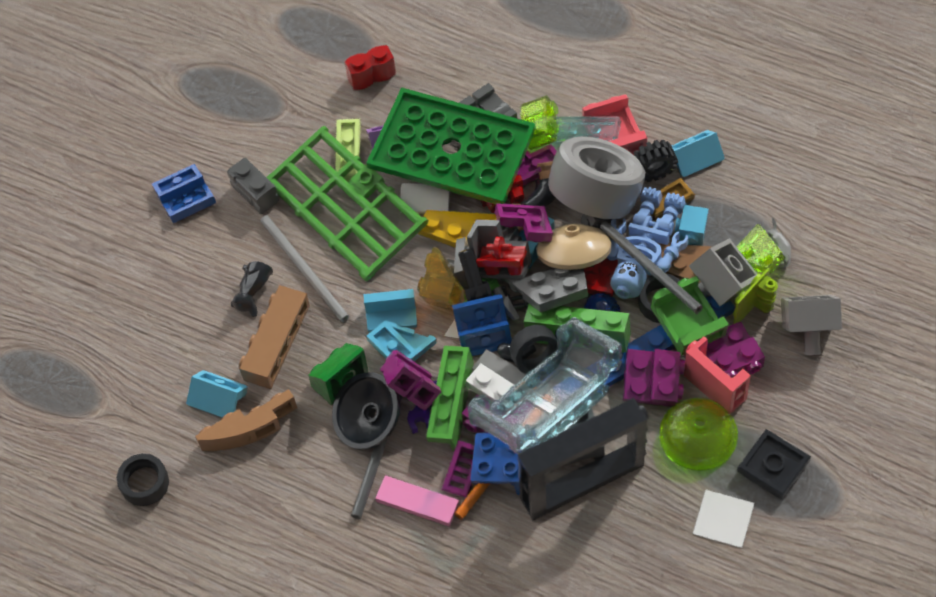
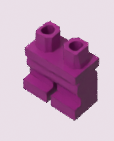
M398 350L392 351L385 359L384 365L380 368L388 387L403 397L407 396L409 401L424 411L442 392L440 387L431 380L433 376L429 371Z

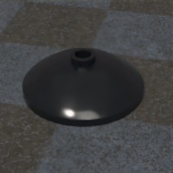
M365 372L349 379L339 390L332 410V422L339 439L346 445L360 450L371 449L382 444L392 434L397 425L400 415L399 394L387 386L383 375Z

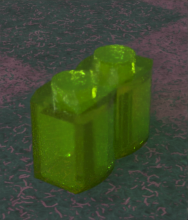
M547 95L523 103L520 107L521 120L536 123V130L528 147L530 150L548 145L557 140V133H559V127L556 122L558 107L555 101H551Z

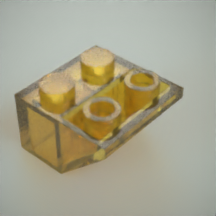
M433 247L432 252L426 256V273L424 277L420 278L417 291L420 292L419 296L427 304L453 311L452 305L459 304L463 288L454 275V271L447 258L438 248Z

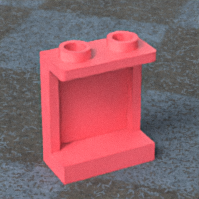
M626 94L614 96L602 102L591 103L582 108V122L589 137L612 142L633 155L635 150L640 151V146H647V136L644 130H639L629 109Z
M702 337L698 342L693 341L685 351L684 377L726 414L730 415L747 400L751 375L742 369L733 378L728 376L706 356L708 339Z

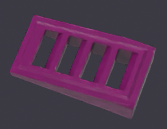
M458 440L441 490L466 498L472 486L471 471L473 460L461 457L462 452L473 455L474 445ZM459 462L471 465V468L469 470L457 465ZM455 471L467 474V479L455 476ZM451 481L465 484L464 489L451 486Z

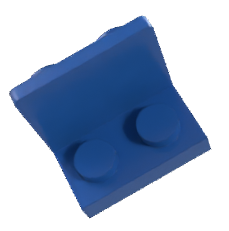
M477 433L475 435L471 471L472 483L514 485L517 495H520L517 454L532 447L528 434Z

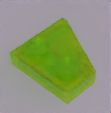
M756 224L736 246L754 270L763 273L769 268V275L785 259L782 251L760 224Z

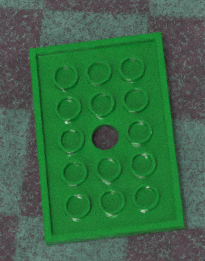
M401 87L366 165L368 169L493 204H505L536 130V123ZM452 140L460 143V150L454 154H448L442 149L443 145L449 144Z

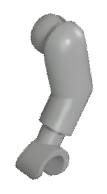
M772 218L773 229L766 230L764 222H762V232L765 235L771 236V241L776 246L774 263L779 268H786L791 261V246L782 233L777 231L776 221Z

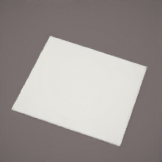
M705 490L693 534L742 548L754 503Z

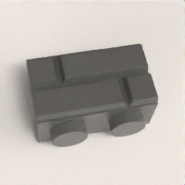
M247 158L241 159L229 168L227 173L231 186L254 206L260 214L265 213L278 203L279 197L276 186Z

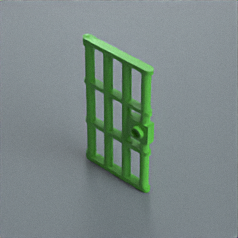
M322 126L266 177L276 186L277 194L295 211V215L298 218L302 217L329 243L328 246L331 249H336L359 271V276L365 281L370 280L378 270L429 222L426 217H421L395 193V189L392 186L388 187L381 175L375 170L368 169L367 165L361 162L359 156H354L329 133V129L326 126ZM321 139L347 162L338 172L312 149ZM304 155L330 178L321 188L294 165ZM355 169L357 173L347 182L344 177L351 170ZM288 171L312 194L303 204L277 181L285 172ZM335 185L339 186L363 209L354 219L326 195ZM378 190L381 194L370 203L366 198ZM387 199L414 223L405 234L378 210ZM318 201L346 226L336 236L309 211ZM369 216L397 240L387 251L360 226ZM352 232L379 257L370 267L342 243Z

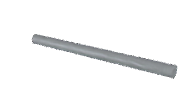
M268 215L263 216L260 222L341 322L348 320L349 315L270 217Z

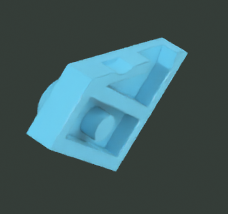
M386 320L366 336L367 341L385 359L392 351L398 350L412 361H416L437 343L434 336L429 335L426 337L415 333L413 329L402 328Z

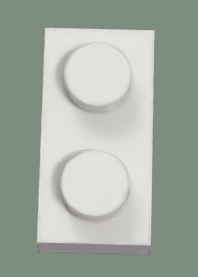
M480 364L465 381L467 388L506 413L522 396V389L483 364Z

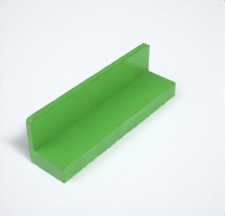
M444 346L436 384L442 392L433 401L426 438L428 442L448 443L454 452L457 442L460 440L463 424L462 412L465 410L469 388L465 386V381L472 374L474 361L469 347Z

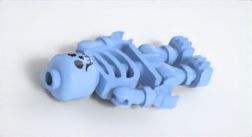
M644 187L641 194L640 211L634 215L633 222L629 224L630 237H626V239L666 273L671 267V262L679 257V252L688 246V235L685 236L686 238L683 241L677 243V240L680 238L679 231L676 232L672 237L671 245L664 250L665 255L663 258L661 247L658 243L668 245L669 235L672 234L674 229L673 222L677 219L678 214L682 213L684 205H686L684 196L680 197L679 194L675 195L673 192L672 194L667 193L664 201L665 210L663 217L653 222L650 215L659 207L662 194L656 188ZM612 219L611 226L623 235L626 231V219H623V224L619 225L618 228L616 219ZM610 238L611 252L607 259L610 261L618 260V265L611 278V288L622 299L635 298L640 295L647 275L651 274Z

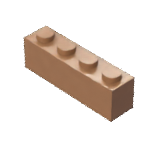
M279 285L276 293L271 295L269 308L266 314H262L259 320V329L256 335L253 334L249 341V350L246 356L243 355L239 362V370L243 381L272 389L310 307L307 293Z

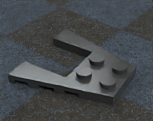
M552 268L534 273L524 279H499L510 284V289L515 293L520 292L523 299L540 313L588 297L584 268L572 270Z

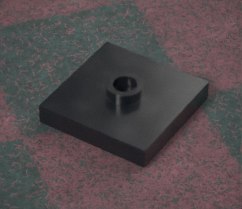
M765 429L737 467V472L782 500L810 462L811 456L768 429Z

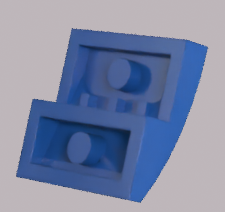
M195 164L152 183L172 223L216 203L214 195L206 185L202 174Z
M501 294L452 305L461 347H469L472 356L483 354L486 349L490 352L497 351V347L501 343L511 344V333Z

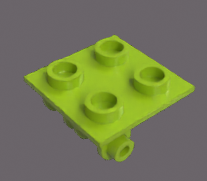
M769 268L762 275L758 273L752 280L751 287L746 292L743 290L735 300L736 309L733 312V324L742 321L754 306L764 313L773 310L778 284L769 277Z

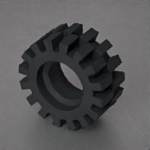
M654 140L653 144L648 142L646 143L647 146L639 147L640 151H634V156L644 167V181L651 182L652 179L658 181L659 177L665 178L667 173L671 174L673 172L672 169L677 167V156L668 141L661 140L659 142Z

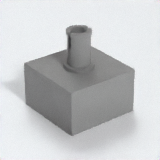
M730 238L709 248L689 265L690 269L701 281L698 287L706 298L711 294L719 306L737 297L743 290L745 291L749 288L752 280L757 275L756 271Z
M834 295L781 298L782 328L789 332H804L805 355L821 354L820 331L842 329L841 298Z

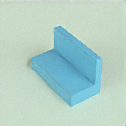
M709 130L672 145L677 156V166L680 175L683 177L725 159L717 133Z
M413 289L363 294L368 332H372L385 320L395 323L402 328L417 327Z
M202 370L191 377L186 404L223 418L226 414L235 412L237 401L246 396L248 386Z

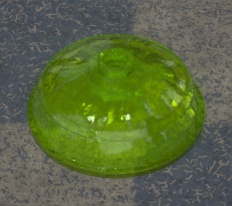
M690 398L677 403L666 412L660 424L659 440L663 451L675 464L689 470L706 471L719 467L732 456L738 441V430L731 414L719 403L707 398ZM701 421L704 423V425L698 426L695 424V422Z

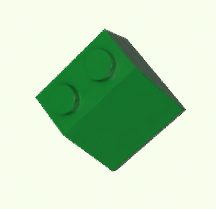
M345 343L341 348L333 350L329 358L322 364L314 366L308 375L311 387L331 406L334 404L339 390L349 379L358 374L369 372L364 349L361 346Z

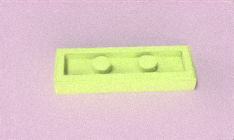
M360 119L337 120L336 140L354 156L360 157ZM336 152L335 171L338 172L347 162ZM355 169L351 170L344 179L349 182L357 171Z

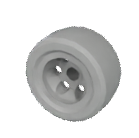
M574 137L565 140L558 148L550 169L548 186L552 194L560 202L575 211L596 218L617 219L627 216L636 204L643 187L645 170L639 160L621 146L594 137Z

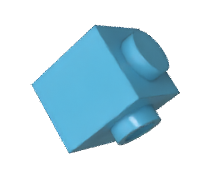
M684 205L682 218H677L674 232L679 231L680 239L678 242L683 241L686 238L685 236L688 235V245L703 246L708 218L707 208Z

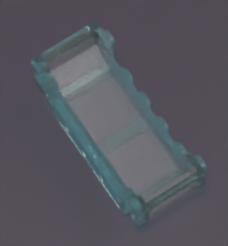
M572 317L557 330V350L552 355L546 357L533 371L528 372L515 386L510 387L508 392L492 404L490 398L485 395L472 399L470 404H468L470 424L482 428L509 445V449L517 454L566 431L606 396L610 386L606 385L605 382L610 372L613 370L618 371L622 364L621 343Z

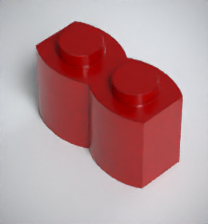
M388 45L376 46L367 53L356 54L345 60L347 78L353 90L368 88L374 82L386 81L396 74L394 56Z

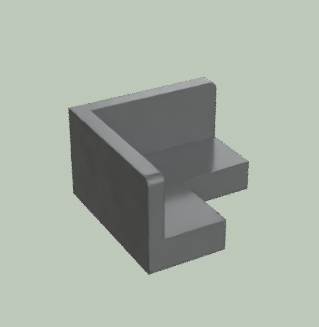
M476 220L467 235L469 249L473 250L475 260L480 257L483 246L494 244V240L498 236L503 237L500 220ZM505 241V244H512V246H526L527 254L524 258V268L520 275H510L507 267H501L499 274L487 275L484 267H478L481 278L524 279L532 263L528 241Z

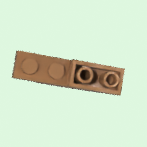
M288 389L283 393H277L264 405L253 408L246 416L243 415L240 409L230 412L214 425L203 428L195 436L197 443L202 451H220L245 446L268 437L281 429L279 419L297 409L295 398Z

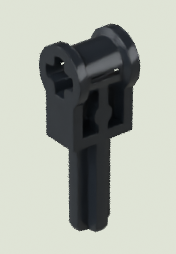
M465 249L460 251L458 256L468 285L463 288L467 302L492 296L488 281H482L473 250Z

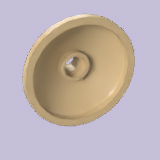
M567 224L552 230L551 242L542 241L536 247L537 256L544 264L553 268L572 270L593 266L607 258L611 252V240L607 234L596 227L584 224Z

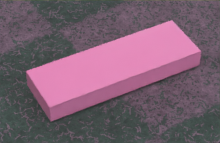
M388 476L384 477L375 498L378 503L449 527L454 518V513L459 506V500Z

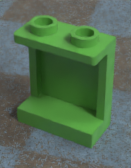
M697 276L691 279L684 278L677 284L703 306L700 313L695 314L667 288H662L654 294L650 307L677 351L681 352V357L686 355L685 351L693 341L698 342L702 337L708 339L709 344L724 337L729 326L724 316L718 318L698 287L700 280Z

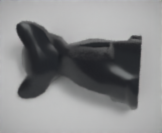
M259 261L243 265L242 270L245 274L240 283V292L231 301L232 308L241 312L249 311L252 317H256L258 312L253 296L263 287L270 275H273L272 267Z

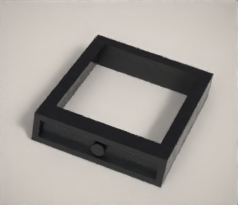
M632 398L517 454L520 500L532 521L644 466L645 446L647 443L646 432H648L647 420H649V415L643 405L639 406L636 400ZM627 434V445L546 484L545 474Z

